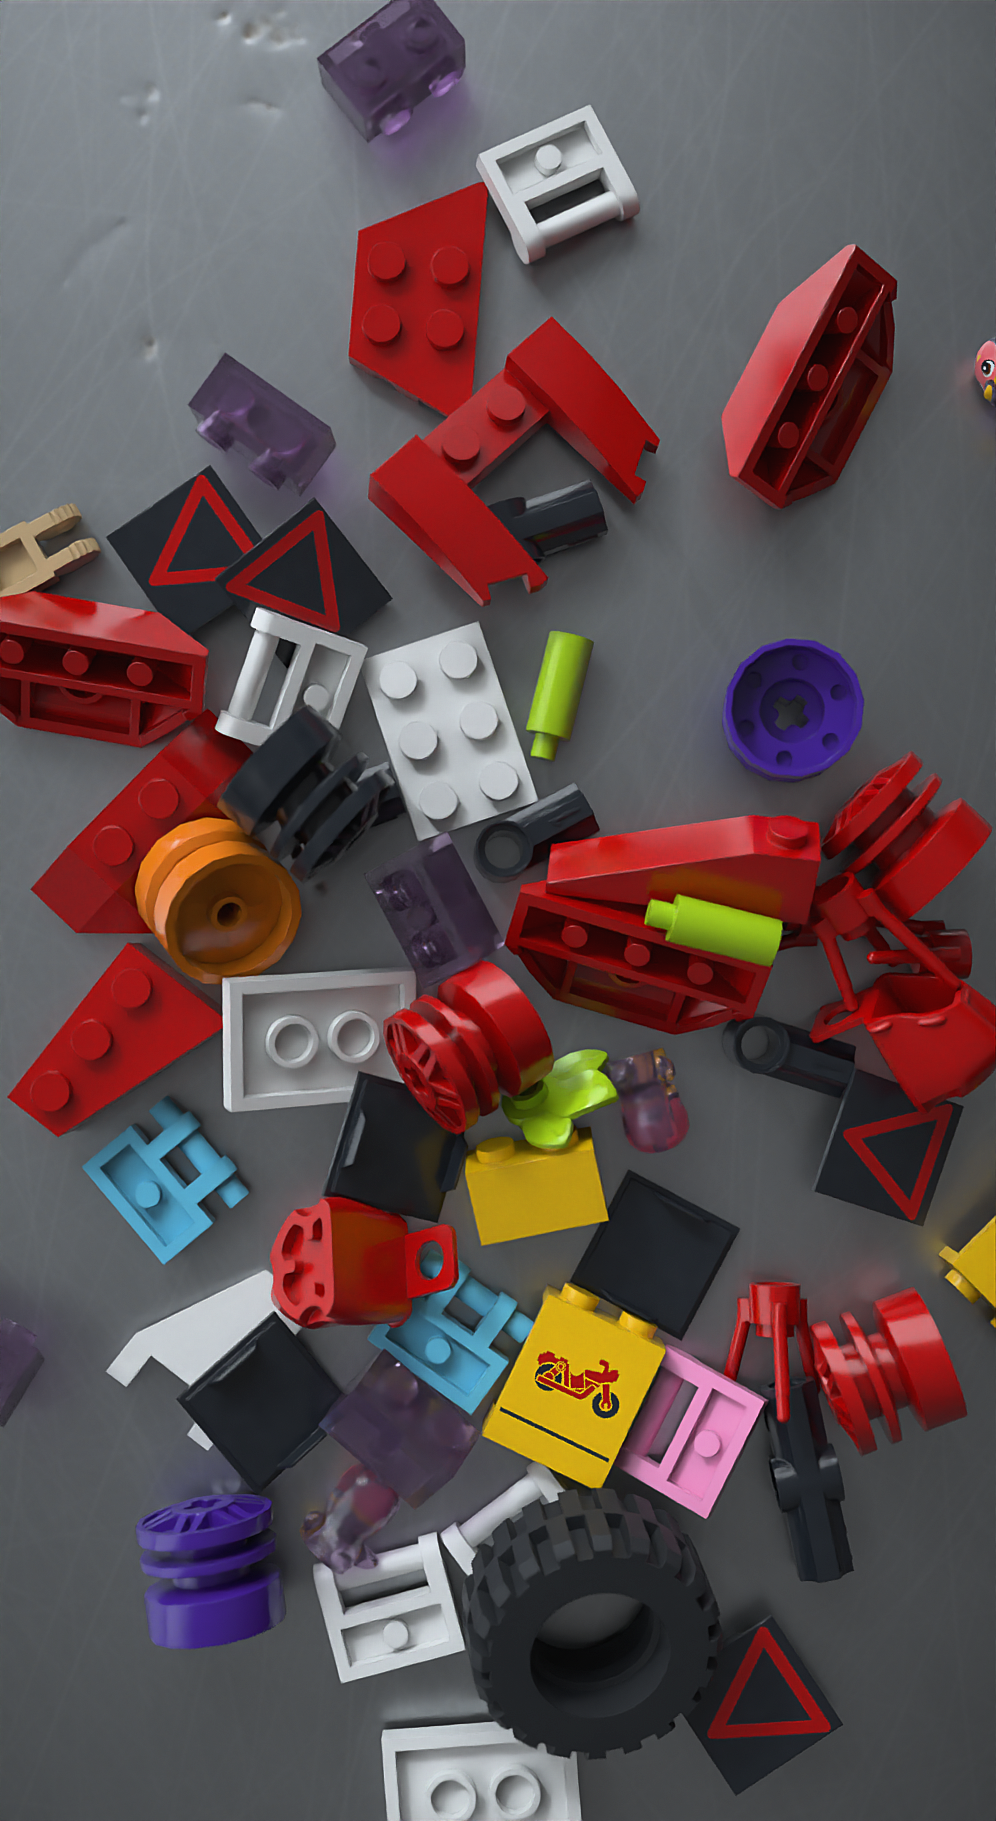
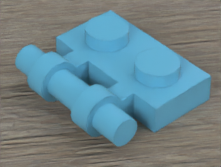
M168 1095L149 1110V1113L164 1129L153 1141L150 1142L139 1127L133 1124L82 1166L84 1171L163 1265L216 1221L201 1202L211 1191L215 1190L230 1209L250 1193L234 1174L238 1168L227 1155L220 1158L197 1130L201 1126L199 1121L190 1111L184 1114ZM177 1146L201 1173V1176L189 1186L186 1185L164 1158Z
M431 1248L420 1262L421 1272L430 1279L435 1278L442 1269L444 1257ZM458 1260L459 1279L454 1288L428 1295L427 1298L423 1296L412 1299V1314L402 1326L392 1328L387 1324L375 1325L367 1340L472 1415L509 1363V1358L490 1344L500 1330L517 1342L522 1343L529 1334L534 1322L515 1309L518 1302L503 1291L498 1295L494 1294L469 1275L471 1268ZM453 1296L483 1316L473 1332L443 1311Z

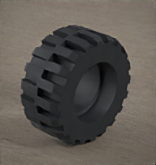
M592 1488V1495L578 1496L577 1489L558 1492V1500L542 1505L540 1499L522 1507L523 1517L513 1522L510 1518L505 1519L491 1532L494 1545L491 1547L483 1544L471 1562L473 1574H470L464 1580L461 1596L464 1611L461 1616L474 1684L480 1699L487 1702L490 1716L500 1727L507 1730L512 1728L514 1738L529 1747L537 1749L539 1744L543 1743L548 1754L569 1759L572 1752H583L587 1760L606 1759V1751L620 1748L623 1749L625 1755L642 1749V1740L654 1734L659 1740L671 1732L676 1726L674 1719L680 1713L687 1717L700 1702L702 1697L698 1689L699 1686L708 1688L718 1667L715 1656H718L722 1649L723 1630L718 1620L721 1613L695 1546L689 1535L681 1532L678 1521L663 1509L653 1511L649 1500L635 1494H626L624 1500H619L615 1489ZM596 1594H619L634 1598L643 1603L639 1614L627 1629L610 1641L598 1646L585 1649H563L546 1644L536 1638L543 1624L557 1610L582 1597Z

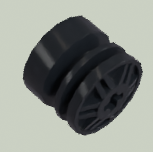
M310 704L300 708L285 720L262 743L231 780L217 805L223 813L250 837L256 836L278 821L283 826V829L278 834L269 853L278 862L290 855L301 844L305 845V848L294 861L289 871L303 884L313 878L323 868L339 861L357 843L377 818V812L382 801L395 783L392 777L383 769H380L362 785L357 787L355 783L370 762L369 757L362 751L345 760L337 768L334 767L330 760L338 749L343 735Z

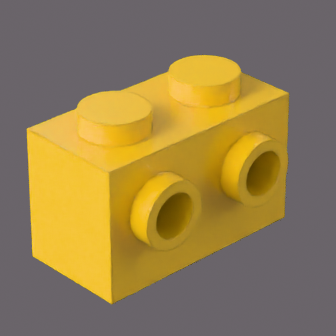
M573 1125L572 1138L566 1148H539L530 1144L527 1139L513 1141L510 1137H495L479 1143L476 1149L467 1151L465 1176L482 1246L609 1221L606 1194L591 1126L577 1129Z

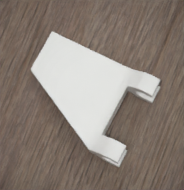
M265 1269L137 1332L106 1372L127 1387L152 1356L190 1386L272 1311L279 1315L294 1335L302 1327L284 1316L273 1304L271 1299L273 1274ZM195 1423L190 1429L188 1436L208 1451L213 1443Z

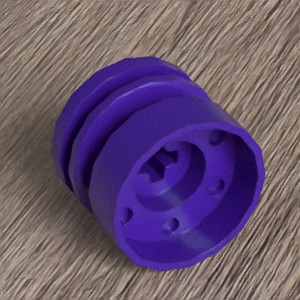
M786 638L761 646L739 665L725 694L722 727L730 751L745 769L768 781L796 783L819 776L850 750L862 728L864 697L857 674L838 652L815 640ZM795 701L803 708L799 714V719L805 725L800 729L798 726L791 724L784 731L775 724L779 712L773 706L778 702L780 705L787 707Z
M253 1494L201 1496L153 1511L138 1521L135 1526L137 1543L143 1549H147L139 1559L141 1570L146 1575L162 1578L149 1586L144 1595L149 1637L155 1645L171 1649H198L221 1646L259 1635L271 1630L284 1620L286 1603L281 1569L274 1563L260 1561L273 1553L278 1544L277 1534L267 1528L272 1525L274 1520L273 1503L270 1499Z

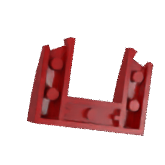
M552 316L507 355L505 368L423 440L417 434L373 471L369 478L368 499L481 607L490 605L489 585L521 577L528 594L542 590L547 585L548 576L496 515L472 491L477 484L541 427L548 423L623 495L635 504L641 499L646 485L645 480L635 475L642 451L644 449L656 454L660 442L658 436L619 386Z

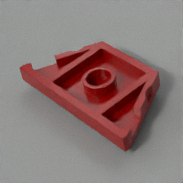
M484 182L475 183L358 231L348 353L349 361L374 378H382L391 383L399 393L414 402L419 403L421 401L446 417H449L473 396L489 190Z

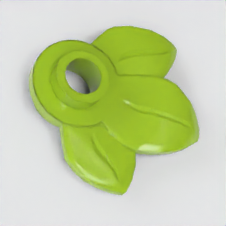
M585 1049L561 1057L554 1062L552 1072L531 1087L512 1098L503 1096L501 1108L505 1117L510 1123L517 1125L523 1130L527 1141L533 1146L547 1149L566 1148L573 1134L574 1123L572 1120L619 1100V1095L612 1082L605 1074L601 1073L609 1062L608 1054L601 1050Z

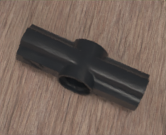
M789 1376L790 1420L787 1423H781L777 1418L775 1380L759 1386L761 1396L769 1400L763 1411L773 1453L768 1455L769 1469L779 1510L781 1513H785L797 1576L800 1582L814 1581L823 1583L841 1579L843 1575L854 1571L853 1556L847 1537L848 1532L840 1504L841 1501H845L844 1485L835 1449L832 1443H828L815 1379L812 1376Z

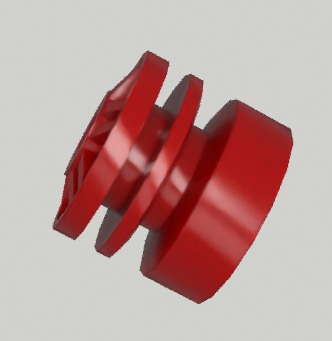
M913 751L906 753L892 765L878 770L866 780L837 811L827 834L820 841V854L827 860L833 859L851 843L856 846L841 866L840 873L851 872L855 875L871 863H874L880 870L871 881L868 889L873 888L884 906L902 923L914 916L937 896L971 861L992 833V826L962 797L945 805L936 813L928 807L937 794L943 780L936 773L928 776L912 791L907 787L923 766V761Z
M478 959L438 985L437 998L424 994L412 1002L409 1009H401L384 1020L383 1035L388 1053L409 1091L430 1117L444 1129L455 1134L465 1132L478 1123L479 1115L484 1117L497 1110L500 1104V1094L510 1098L519 1095L553 1070L555 1058L551 1040L540 1016L526 994L508 974L493 963Z
M914 1287L873 1302V1317L877 1330L874 1334L866 1336L861 1325L850 1311L839 1316L847 1342L845 1345L839 1347L825 1320L813 1324L809 1328L814 1345V1367L828 1405L838 1426L841 1425L852 1439L861 1457L878 1450L870 1421L876 1418L891 1445H894L903 1440L897 1410L908 1407L915 1420L925 1432L962 1419L968 1415L961 1386L949 1354L928 1308Z

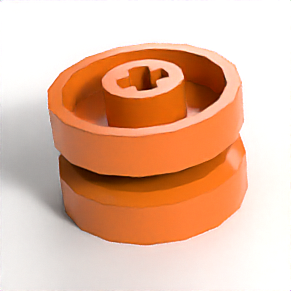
M206 817L177 826L157 840L144 858L135 885L138 912L183 973L207 984L222 985V978L258 976L280 960L295 939L302 915L299 888L287 869L269 854L265 845L256 836L250 837L232 820Z

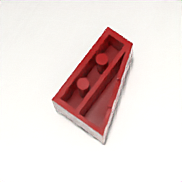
M127 943L7 1098L57 1137L70 1133L223 1032V1007L142 943Z

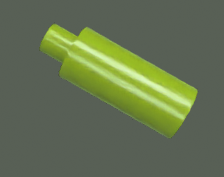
M549 632L526 726L527 732L535 734L530 753L531 757L555 762L559 741L569 742L571 740L594 646L592 640L566 632Z
M679 894L676 896L673 904L651 899L645 917V925L666 930V941L768 967L772 965L776 957L782 934L781 920Z

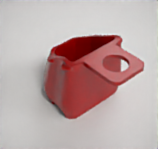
M888 972L880 975L875 980L873 986L855 994L858 1001V1009L845 1019L828 1025L833 1017L846 1010L843 999L819 1011L812 1026L810 1038L814 1043L821 1042L864 1024L907 1097L920 1113L926 1114L944 1100L953 1097H965L979 1087L996 1070V1005L963 980H960L961 986L959 989L952 990L933 973Z
M342 1197L322 1198L314 1206L294 1210L282 1225L270 1251V1261L273 1268L272 1302L284 1316L295 1324L307 1329H321L339 1325L364 1326L387 1324L392 1328H397L410 1318L412 1314V1299L450 1290L456 1286L459 1279L457 1236L455 1229L451 1225L441 1224L408 1234L407 1222L399 1214L387 1213L372 1206ZM437 1242L443 1250V1266L435 1278L428 1280L421 1273L420 1257L422 1251L429 1243Z

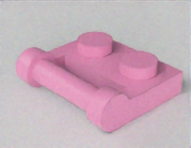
M666 1344V1353L660 1363L662 1368L626 1441L622 1443L613 1464L707 1519L712 1516L769 1400L706 1366L692 1355ZM685 1379L697 1386L698 1389L661 1464H659L647 1454Z

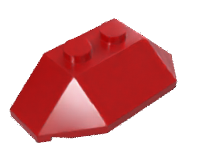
M856 244L844 247L778 303L721 415L730 477L774 509H783L791 505L793 501L808 497L837 482L893 372L895 323L892 301L897 299V280Z
M36 591L0 597V713L17 727L142 748L171 732L185 721H190L203 713L205 709L209 650L161 613Z
M208 708L135 776L63 850L30 889L76 933L153 934L138 912L135 885L144 858L157 840L180 824L206 817L231 820L217 807L218 802L231 780L254 752L241 740L215 730L218 717Z
M547 880L521 885L504 945L513 955L519 956L529 973L554 1000L672 1035L714 1027L734 1018L736 1021H742L754 1017L773 968V963L768 967L666 941V930L645 925L648 905L545 893Z

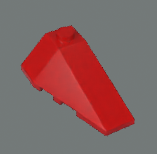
M749 815L551 844L545 893L649 905L651 899L673 904L676 896L679 894L778 919L782 922L807 925L821 862L819 823L803 821L788 815L776 817Z

